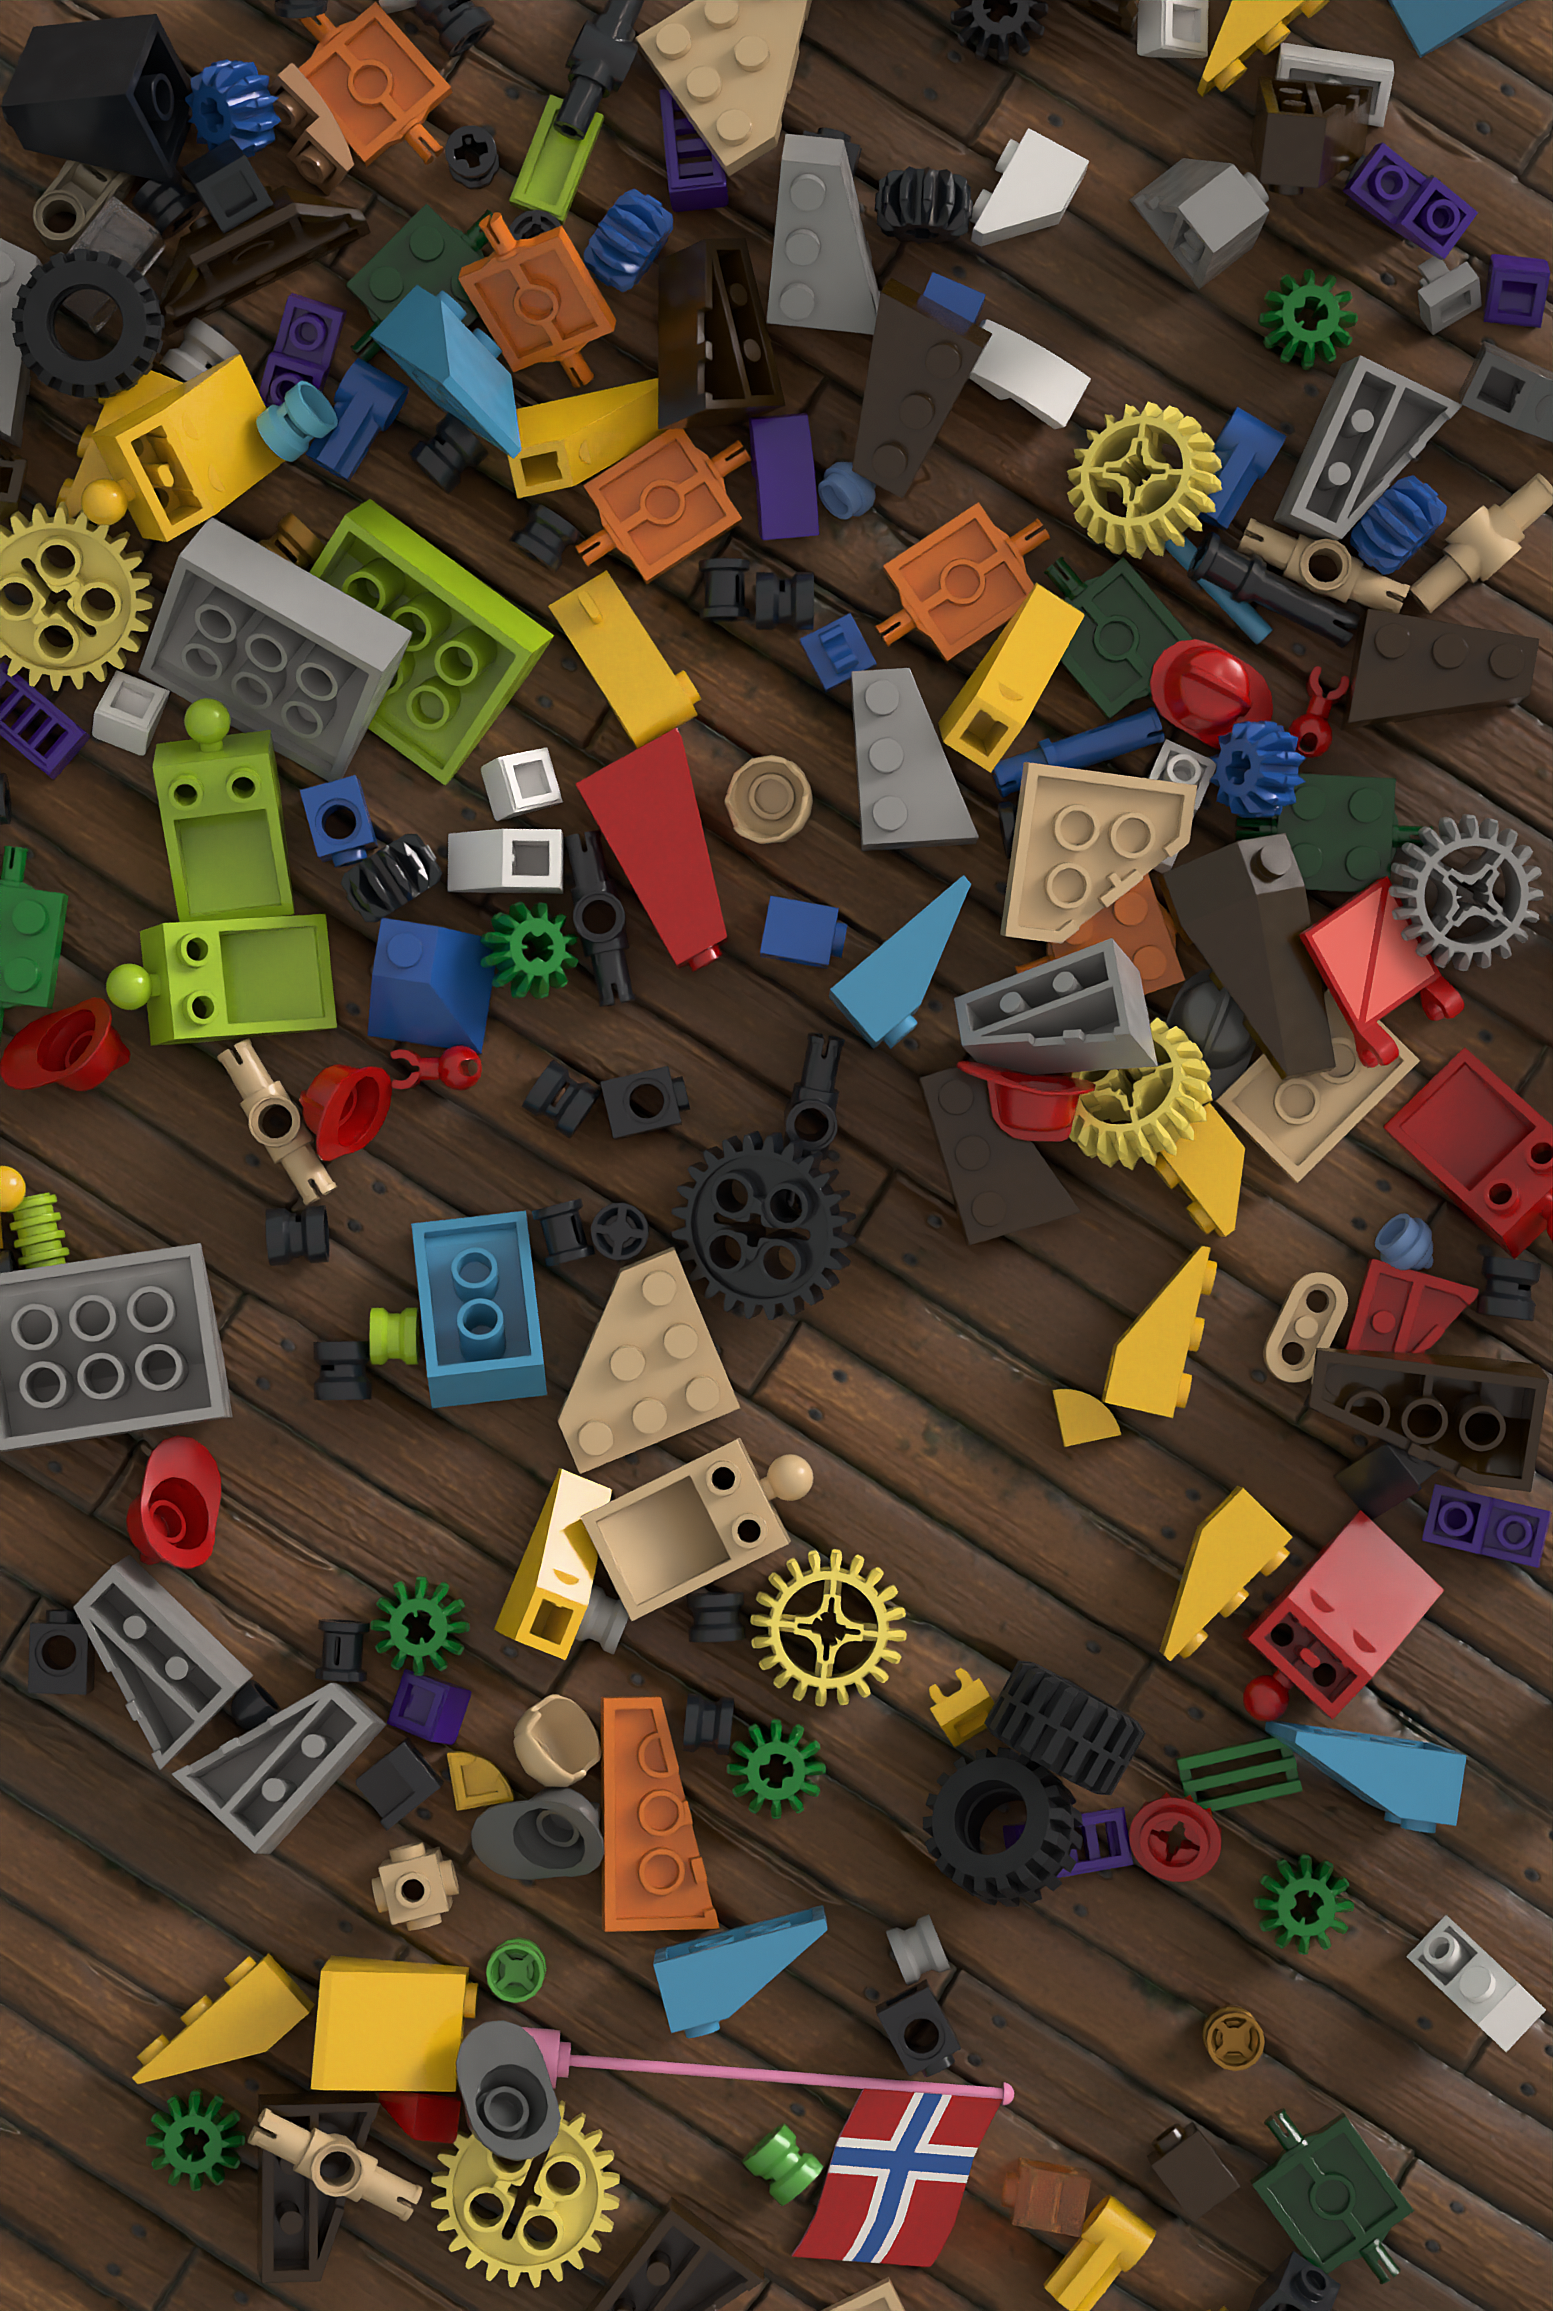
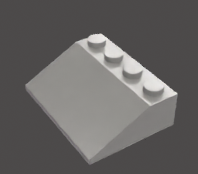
M210 517L178 556L138 673L191 703L202 698H213L220 701L229 711L231 726L243 733L271 730L273 746L276 752L331 782L343 778L399 668L413 632Z
M201 1243L0 1273V1452L232 1418L224 1356Z

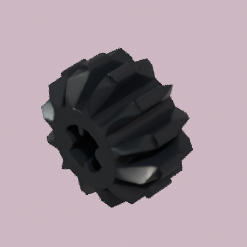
M954 0L961 8L951 12L950 23L958 27H965L958 34L957 41L962 47L978 41L975 58L979 61H983L987 57L989 48L997 49L998 63L1006 64L1009 58L1010 46L1017 54L1025 57L1030 53L1031 48L1027 38L1042 39L1045 27L1037 20L1047 15L1048 4L1040 0ZM999 4L1009 8L1008 15L1003 16L999 23L990 20V12H994Z
M909 166L905 171L893 170L879 180L874 211L877 212V225L881 228L883 234L888 237H896L900 242L913 241L918 245L930 242L937 245L942 241L953 242L959 239L961 235L967 233L969 229V219H972L973 211L971 187L967 185L966 178L959 174H952L947 169L934 170L929 166L924 169H916Z
M405 834L346 872L341 880V885L347 894L346 899L354 911H358L365 922H378L381 918L391 914L437 884L441 878L442 871L429 845H425L418 834Z

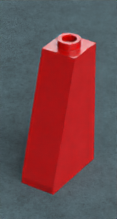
M676 727L575 783L676 968L680 969L689 964L691 970L695 972L722 957L723 954L719 946L728 942L683 739Z

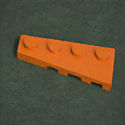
M601 1697V1835L605 1852L601 1860L602 1930L604 1932L720 1929L707 1885L708 1880L703 1860L699 1854L688 1801L685 1799L679 1775L680 1769L661 1697Z

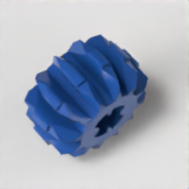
M226 59L211 63V66L203 68L199 75L190 78L193 93L185 97V101L192 108L193 116L187 122L195 124L198 130L197 144H208V149L211 151L232 138L248 158L254 156L256 152L262 151L267 144L275 141L273 127L280 123L281 119L274 111L273 103L279 97L270 94L268 90L269 76L258 75L254 62L229 61Z
M635 188L625 192L624 195L619 196L613 207L609 208L606 216L598 224V228L589 239V245L584 251L586 268L595 274V278L608 287L612 285L621 292L632 289L634 285L639 283L642 276L648 272L652 263L658 258L661 249L667 243V238L673 230V214L662 207L663 204L649 194L644 195Z
M1414 475L1404 477L1398 480L1390 489H1387L1361 517V520L1352 530L1350 544L1359 552L1358 556L1370 567L1374 566L1382 575L1393 573L1395 570H1399L1406 561L1410 560L1424 546L1426 541L1435 534L1436 529L1444 522L1447 506L1438 498L1439 494L1427 483L1423 484Z
M1244 721L1234 724L1232 733L1218 736L1221 752L1209 757L1217 765L1216 773L1209 780V782L1220 787L1216 802L1225 804V806L1230 807L1231 813L1245 818H1271L1275 815H1281L1283 806L1286 807L1289 804L1296 803L1293 788L1306 782L1298 775V767L1306 759V757L1295 752L1298 737L1290 735L1289 732H1284L1283 726L1271 721Z

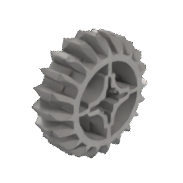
M1463 814L1457 828L1452 818L1442 817L1439 819L1438 825L1439 836L1429 827L1424 826L1419 829V837L1424 844L1422 848L1409 842L1402 845L1403 852L1412 858L1408 866L1396 862L1391 865L1392 872L1404 876L1402 885L1392 884L1393 886L1389 887V895L1402 898L1404 905L1392 910V916L1395 920L1411 918L1412 924L1401 932L1402 938L1408 941L1421 936L1422 941L1417 945L1415 952L1420 957H1424L1432 952V958L1436 966L1444 968L1452 958L1455 969L1467 971L1473 957L1477 966L1488 968L1491 966L1492 961L1491 949L1499 957L1507 959L1512 954L1511 948L1506 941L1509 937L1521 943H1525L1528 940L1526 932L1519 928L1522 920L1532 923L1540 920L1539 914L1527 909L1529 900L1539 901L1544 897L1542 890L1528 886V882L1541 876L1542 872L1537 866L1522 867L1531 857L1532 849L1526 845L1514 847L1518 833L1513 829L1506 828L1498 834L1497 820L1485 818L1478 827V822L1474 815ZM1480 846L1485 849L1478 860L1471 858L1463 868L1454 870L1440 862L1444 856L1462 847ZM1499 866L1505 881V896L1502 907L1494 900L1492 893L1493 884L1500 874L1496 870ZM1428 878L1432 880L1438 890V900L1431 910L1434 915L1431 920L1426 911L1424 896ZM1449 879L1474 885L1468 889L1474 891L1472 898L1482 907L1469 902L1457 901L1462 896L1456 894L1458 887ZM1474 915L1486 920L1490 924L1481 932L1470 937L1458 939L1445 937L1453 925L1459 927L1463 921Z

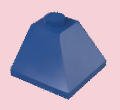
M381 918L372 972L367 1036L446 1049L462 1045L471 1048L477 1054H482L493 987L492 980L495 975L496 965L484 968L480 963L482 958L493 954V950L485 947L480 942L481 936L438 926Z

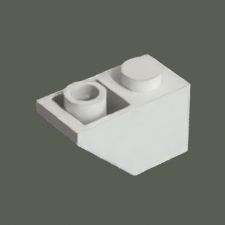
M1029 128L1020 143L1011 139L995 168L996 171L1003 175L993 194L983 189L973 206L972 219H969V221L976 225L973 228L971 241L979 246H985L1059 224L1086 174L1089 160Z
M494 829L448 834V892L563 894L564 835L561 829Z
M1447 1915L1406 1956L1505 2052L1546 2011L1538 2001Z

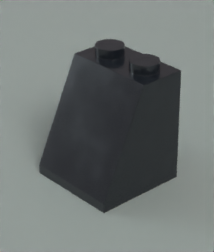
M157 14L33 27L25 48L19 56L18 65L8 90L3 96L1 108L5 121L9 126H12L25 150L152 180L169 181L172 178L192 124L187 122L193 115L192 108L186 103L185 97L193 93V90L191 88V81Z

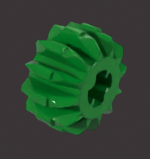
M1306 269L1302 274L1300 287L1292 276L1286 274L1280 280L1282 293L1268 290L1263 300L1272 310L1261 313L1258 318V324L1265 328L1275 329L1263 341L1266 348H1273L1280 343L1286 346L1279 359L1283 364H1288L1294 353L1297 352L1301 353L1302 368L1309 370L1314 364L1316 352L1321 360L1329 365L1336 359L1334 346L1347 349L1352 342V337L1343 328L1355 326L1358 321V315L1354 312L1340 309L1350 303L1353 296L1348 290L1342 291L1335 296L1330 293L1337 280L1334 275L1329 274L1320 287L1315 285L1314 271ZM1303 308L1314 311L1313 319L1317 316L1321 319L1317 322L1313 331L1302 328L1303 320L1298 324L1295 321Z
M517 902L510 906L509 915L502 912L495 914L491 918L495 932H487L480 939V942L485 947L493 950V954L481 959L480 965L484 968L496 965L499 970L493 977L492 986L499 988L511 981L510 992L512 998H523L530 991L536 1000L547 997L550 986L556 989L564 987L568 980L563 969H572L577 966L579 961L574 955L565 952V948L577 943L578 936L575 934L563 936L560 932V929L565 925L567 916L558 914L548 920L547 904L542 902L534 904L530 911L523 902ZM531 941L536 948V951L530 955L537 958L530 961L522 954V950L528 948L527 945L522 943Z
M426 1576L416 1578L414 1597L411 1596L407 1585L403 1581L395 1583L393 1585L394 1593L401 1605H398L389 1598L380 1597L376 1605L392 1617L391 1619L378 1618L371 1621L372 1630L390 1631V1637L381 1640L375 1646L377 1652H386L396 1645L400 1651L391 1663V1667L399 1670L405 1664L408 1655L414 1656L413 1672L416 1676H422L425 1673L427 1655L430 1656L434 1666L439 1671L446 1669L448 1666L447 1659L440 1647L442 1646L449 1652L460 1655L465 1648L464 1645L450 1637L449 1634L450 1632L465 1633L470 1630V1622L465 1620L451 1621L450 1615L459 1612L466 1606L462 1598L456 1599L445 1607L441 1600L446 1596L450 1585L446 1582L439 1584L432 1597L427 1596L428 1580ZM422 1610L432 1616L429 1626L435 1630V1634L432 1639H428L427 1634H424L420 1641L409 1635L413 1626L406 1621V1618L410 1612L413 1613L414 1617H417L421 1614Z
M773 1718L770 1725L771 1738L765 1739L760 1727L757 1724H752L749 1726L748 1731L756 1744L754 1748L743 1741H734L732 1749L738 1755L748 1759V1762L734 1761L728 1763L727 1773L734 1776H748V1778L737 1783L732 1788V1792L735 1797H740L752 1789L755 1790L756 1793L750 1800L748 1807L750 1812L756 1814L761 1809L766 1798L772 1800L771 1817L773 1819H780L782 1815L781 1800L788 1798L792 1809L796 1813H800L804 1810V1805L796 1793L799 1789L809 1796L817 1797L819 1795L820 1787L806 1779L805 1775L824 1774L826 1766L825 1763L818 1761H804V1759L816 1754L820 1750V1744L817 1740H812L798 1748L796 1744L804 1732L802 1725L795 1724L788 1738L785 1739L781 1737V1720ZM771 1754L784 1755L783 1764L791 1761L793 1765V1771L783 1773L782 1782L780 1783L769 1782V1773L763 1776L760 1773V1765L769 1764Z
M1302 1853L1299 1855L1297 1872L1292 1871L1291 1866L1284 1858L1277 1860V1869L1283 1878L1277 1882L1270 1875L1262 1874L1259 1879L1265 1888L1273 1892L1272 1896L1260 1895L1254 1897L1253 1904L1256 1908L1273 1910L1262 1917L1258 1922L1259 1927L1263 1932L1280 1926L1275 1935L1274 1943L1281 1949L1289 1944L1295 1934L1296 1949L1301 1955L1308 1954L1310 1936H1315L1317 1943L1323 1950L1329 1949L1331 1941L1324 1931L1329 1926L1341 1934H1345L1348 1930V1926L1341 1919L1335 1917V1913H1347L1354 1910V1903L1350 1899L1334 1898L1349 1887V1882L1344 1876L1328 1881L1334 1866L1326 1859L1319 1863L1313 1874L1312 1861L1308 1854ZM1300 1891H1304L1309 1897H1312L1314 1892L1317 1895V1899L1310 1903L1313 1913L1307 1917H1303L1298 1910L1294 1916L1290 1913V1910L1297 1905L1294 1895Z
M193 2089L189 2096L188 2108L182 2098L174 2094L167 2100L171 2115L166 2112L156 2111L152 2116L151 2122L163 2132L149 2134L146 2138V2146L164 2149V2152L158 2154L151 2162L155 2170L162 2169L169 2163L175 2167L169 2175V2184L176 2186L183 2177V2174L188 2173L191 2190L199 2191L203 2186L204 2172L211 2182L215 2185H220L226 2178L222 2165L234 2169L239 2166L242 2158L231 2148L244 2145L247 2141V2135L241 2131H228V2128L234 2126L240 2120L241 2114L238 2110L230 2111L223 2117L218 2113L224 2104L225 2097L223 2095L216 2094L209 2107L203 2106L202 2090ZM189 2127H195L194 2134H198L200 2129H202L208 2135L209 2139L203 2146L204 2152H198V2145H195L193 2150H190L185 2145L184 2140L190 2133Z

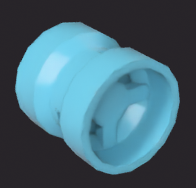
M300 381L286 392L285 402L280 406L271 405L256 418L258 431L265 443L280 458L289 462L295 461L308 450L310 440L314 437L323 438L337 427L338 423L336 413L327 398L315 386L305 381Z

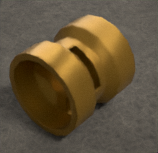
M290 511L277 523V532L269 540H260L258 542L261 546L293 563L278 548L281 544L297 560L295 565L303 570L309 564H315L325 548V545Z
M1231 2004L1219 2006L1210 2012L1203 2022L1201 2032L1203 2045L1214 2062L1222 2068L1232 2071L1244 2070L1255 2064L1262 2055L1265 2043L1263 2031L1252 2014L1244 2008Z

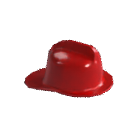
M1198 639L1179 641L1165 649L1153 665L1150 677L1151 696L1161 716L1175 727L1187 732L1212 748L1221 750L1218 736L1232 733L1234 724L1244 721H1271L1272 693L1264 677L1251 665L1212 643Z
M93 997L75 1006L45 1015L30 1022L19 1031L5 1048L0 1062V1075L9 1087L18 1090L33 1089L55 1082L69 1089L85 1092L94 1089L112 1071L127 1064L130 1061L131 1054L129 1049L123 1044L120 1034L111 1024L112 1014L110 1005L105 999Z
M960 1061L957 1063V1068L961 1071L987 1080L992 1117L1003 1131L1013 1138L1025 1141L1062 1142L1068 1139L1071 1134L1079 1095L1095 1091L1096 1084L1080 1078L1027 1074L978 1062Z
M334 1064L324 1068L314 1078L309 1088L301 1091L299 1102L303 1106L304 1122L312 1133L317 1136L316 1150L321 1160L331 1161L345 1154L354 1153L363 1149L376 1136L385 1121L392 1096L390 1076L383 1068L374 1066L357 1068Z
M177 1435L162 1440L151 1451L145 1467L142 1490L130 1503L126 1516L127 1532L133 1545L140 1551L141 1563L153 1565L164 1562L174 1567L192 1569L203 1565L212 1554L221 1500V1477L216 1461L210 1452L193 1438Z

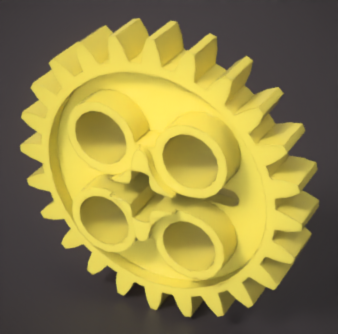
M60 502L54 517H48L43 505L37 503L33 509L31 522L21 512L13 513L10 518L12 532L0 524V658L7 655L12 659L7 675L12 677L22 667L30 669L29 686L33 687L37 684L42 674L50 675L53 691H58L64 676L69 675L78 690L82 689L85 684L87 671H90L98 681H105L108 674L105 662L108 661L114 667L120 670L123 669L127 659L121 647L137 652L142 642L132 631H148L151 623L149 618L137 612L151 609L155 597L139 592L140 589L148 586L153 578L152 573L134 571V568L143 560V551L126 554L123 549L130 537L129 532L126 531L112 538L107 534L110 525L94 526L90 524L83 510L80 511L77 519L69 518L66 502ZM52 545L65 546L74 555L75 564L69 568L54 566L46 557V548ZM29 558L35 564L39 575L32 569L25 567L22 560ZM14 582L25 585L32 593L33 602L28 605L12 603L5 595L4 586ZM92 588L106 589L112 594L115 600V607L104 611L95 609L87 601L85 592ZM66 589L71 594L67 603L61 600L53 604L48 599L51 591L58 593ZM80 619L88 625L94 626L97 633L94 635L88 634L84 630ZM52 625L66 628L72 635L73 644L62 648L53 646L47 641L44 629Z
M562 2100L558 2103L561 2116L558 2135L549 2147L548 2154L534 2186V2192L540 2197L531 2195L528 2198L511 2238L507 2239L502 2235L517 2197L518 2189L511 2184L516 2186L523 2184L533 2159L524 2160L518 2165H505L498 2160L492 2151L482 2145L472 2132L468 2135L461 2130H458L457 2139L454 2142L458 2151L440 2150L438 2159L449 2167L450 2171L433 2173L431 2182L439 2187L446 2188V2192L433 2197L431 2206L437 2209H448L449 2214L445 2215L438 2222L437 2229L438 2231L456 2230L457 2234L452 2239L448 2249L450 2252H454L467 2246L471 2251L465 2267L470 2269L481 2260H484L488 2263L486 2280L491 2281L501 2268L508 2270L510 2287H515L521 2272H528L534 2288L539 2287L542 2270L549 2269L553 2277L560 2282L563 2280V2262L566 2260L579 2270L584 2268L585 2261L580 2250L582 2247L599 2253L602 2244L593 2233L594 2230L611 2232L614 2222L601 2213L602 2210H613L619 2207L620 2199L605 2193V2189L619 2184L620 2175L613 2172H603L602 2169L614 2159L613 2150L596 2152L594 2148L602 2138V2131L599 2129L584 2135L581 2132L586 2117L583 2112L575 2116L570 2122L563 2119L565 2102ZM562 2161L573 2164L580 2174L578 2183L565 2189L554 2185L548 2177V2170L553 2164ZM482 2193L494 2194L503 2203L504 2211L497 2218L483 2219L473 2210V2198ZM541 2215L551 2219L557 2227L558 2233L556 2236L546 2242H538L530 2238L526 2232L525 2224L532 2217Z

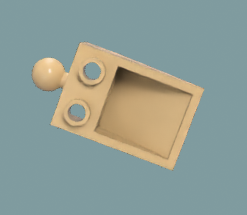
M738 1438L580 1517L631 1621L788 1545L791 1540L771 1500L778 1497L782 1500L794 1501L804 1497L811 1489L813 1472L805 1459L797 1455L788 1454L774 1460L768 1469L767 1476L760 1479L741 1438ZM727 1467L734 1473L735 1481L731 1488L723 1490L715 1486L713 1473L717 1468ZM754 1520L758 1523L761 1533L756 1541L747 1542L740 1537L738 1528L742 1521Z

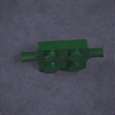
M426 203L346 284V288L367 308L374 323L354 345L350 346L357 356L374 340L370 334L416 285L434 296H437L441 290L451 296L467 313L461 321L467 328L480 317L458 280V276L462 267L484 258L481 249L489 241L484 232L480 233L482 229H480L479 223L488 215L492 218L493 213L487 209L463 233L449 226ZM374 340L360 355V358L369 363L382 348Z
M1063 556L1057 559L1054 565L1051 564L1044 571V574L1052 580L1066 597L1064 601L1085 615L1059 664L1109 721L1131 702L1145 698L1148 695L1152 698L1150 677L1156 660L1165 649L1175 643L1193 640V638L1124 557L1103 575L1086 580L1084 583L1065 562Z
M1298 773L1306 782L1294 786L1296 803L1289 804L1286 807L1283 806L1281 815H1275L1270 819L1236 816L1235 827L1258 828V831L1235 830V841L1286 833L1306 890L1361 892L1381 877L1388 876L1390 880L1391 862L1397 852V848H1402V845L1406 842L1420 848L1424 846L1421 839H1410V835L1419 836L1418 831L1424 826L1398 825L1399 822L1394 810L1396 778Z
M1284 2108L1274 2112L1287 2130V2133L1282 2131L1272 2115L1264 2121V2124L1270 2129L1284 2150L1272 2165L1250 2180L1252 2186L1308 2262L1329 2274L1342 2263L1362 2257L1380 2284L1390 2281L1377 2261L1379 2259L1382 2261L1393 2278L1401 2269L1397 2267L1381 2242L1389 2230L1411 2214L1414 2209L1344 2113H1341L1318 2131L1302 2135Z

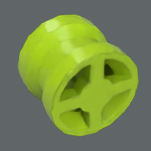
M371 1308V1365H383L389 1359H401L405 1364H419V1308H405L401 1313H389L385 1308Z

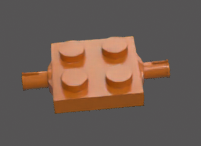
M376 1L355 20L341 24L338 27L324 13L313 16L320 26L311 17L298 18L319 42L311 58L298 69L320 94L337 121L348 147L366 167L389 147L402 143L404 140L420 156L425 165L432 163L434 158L422 142L437 158L444 151L443 146L439 145L423 124L428 114L453 93L452 88Z
M493 213L492 218L488 215L479 223V227L484 232L494 252L488 257L462 267L458 276V280L494 341L502 350V354L513 373L538 362L559 361L574 388L581 387V383L583 385L588 384L594 378V373L590 370L580 350L589 341L614 332L617 320L569 236L561 225L530 239L515 240L505 224L501 213Z
M683 428L665 431L583 485L585 492L600 513L603 529L579 545H575L576 551L580 557L582 556L586 566L589 567L590 564L616 548L631 560L645 583H650L742 523L741 515L726 494L723 477L746 462L751 461L746 449L743 451V445L739 440H736L735 443L709 458L707 454L694 446Z
M978 502L883 565V571L899 593L903 609L879 625L874 626L878 635L882 636L895 626L900 625L884 635L882 641L889 647L891 646L890 644L916 628L917 631L930 639L947 664L1006 625L1034 587L1033 582L1026 573L1023 556L1045 541L1050 540L1046 529L1026 540L1040 531L1043 524L1036 518L1034 522L1009 537L1002 530L994 526Z
M1148 873L1143 876L1144 879L1109 907L1102 908L1083 923L1079 930L1062 944L1046 942L1047 956L1015 966L1016 974L1113 938L1140 971L1144 995L1185 981L1175 952V934H1178L1170 912L1167 913V910L1157 900Z

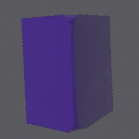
M1492 254L1488 269L1484 322L1541 328L1550 279L1548 262L1544 259Z
M405 1669L387 1724L431 1742L452 1745L457 1739L471 1697V1691L425 1674L416 1676L413 1670Z

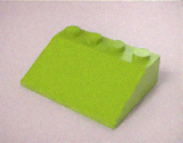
M371 499L344 516L309 572L413 632L399 668L368 729L443 785H447L526 680L554 635Z

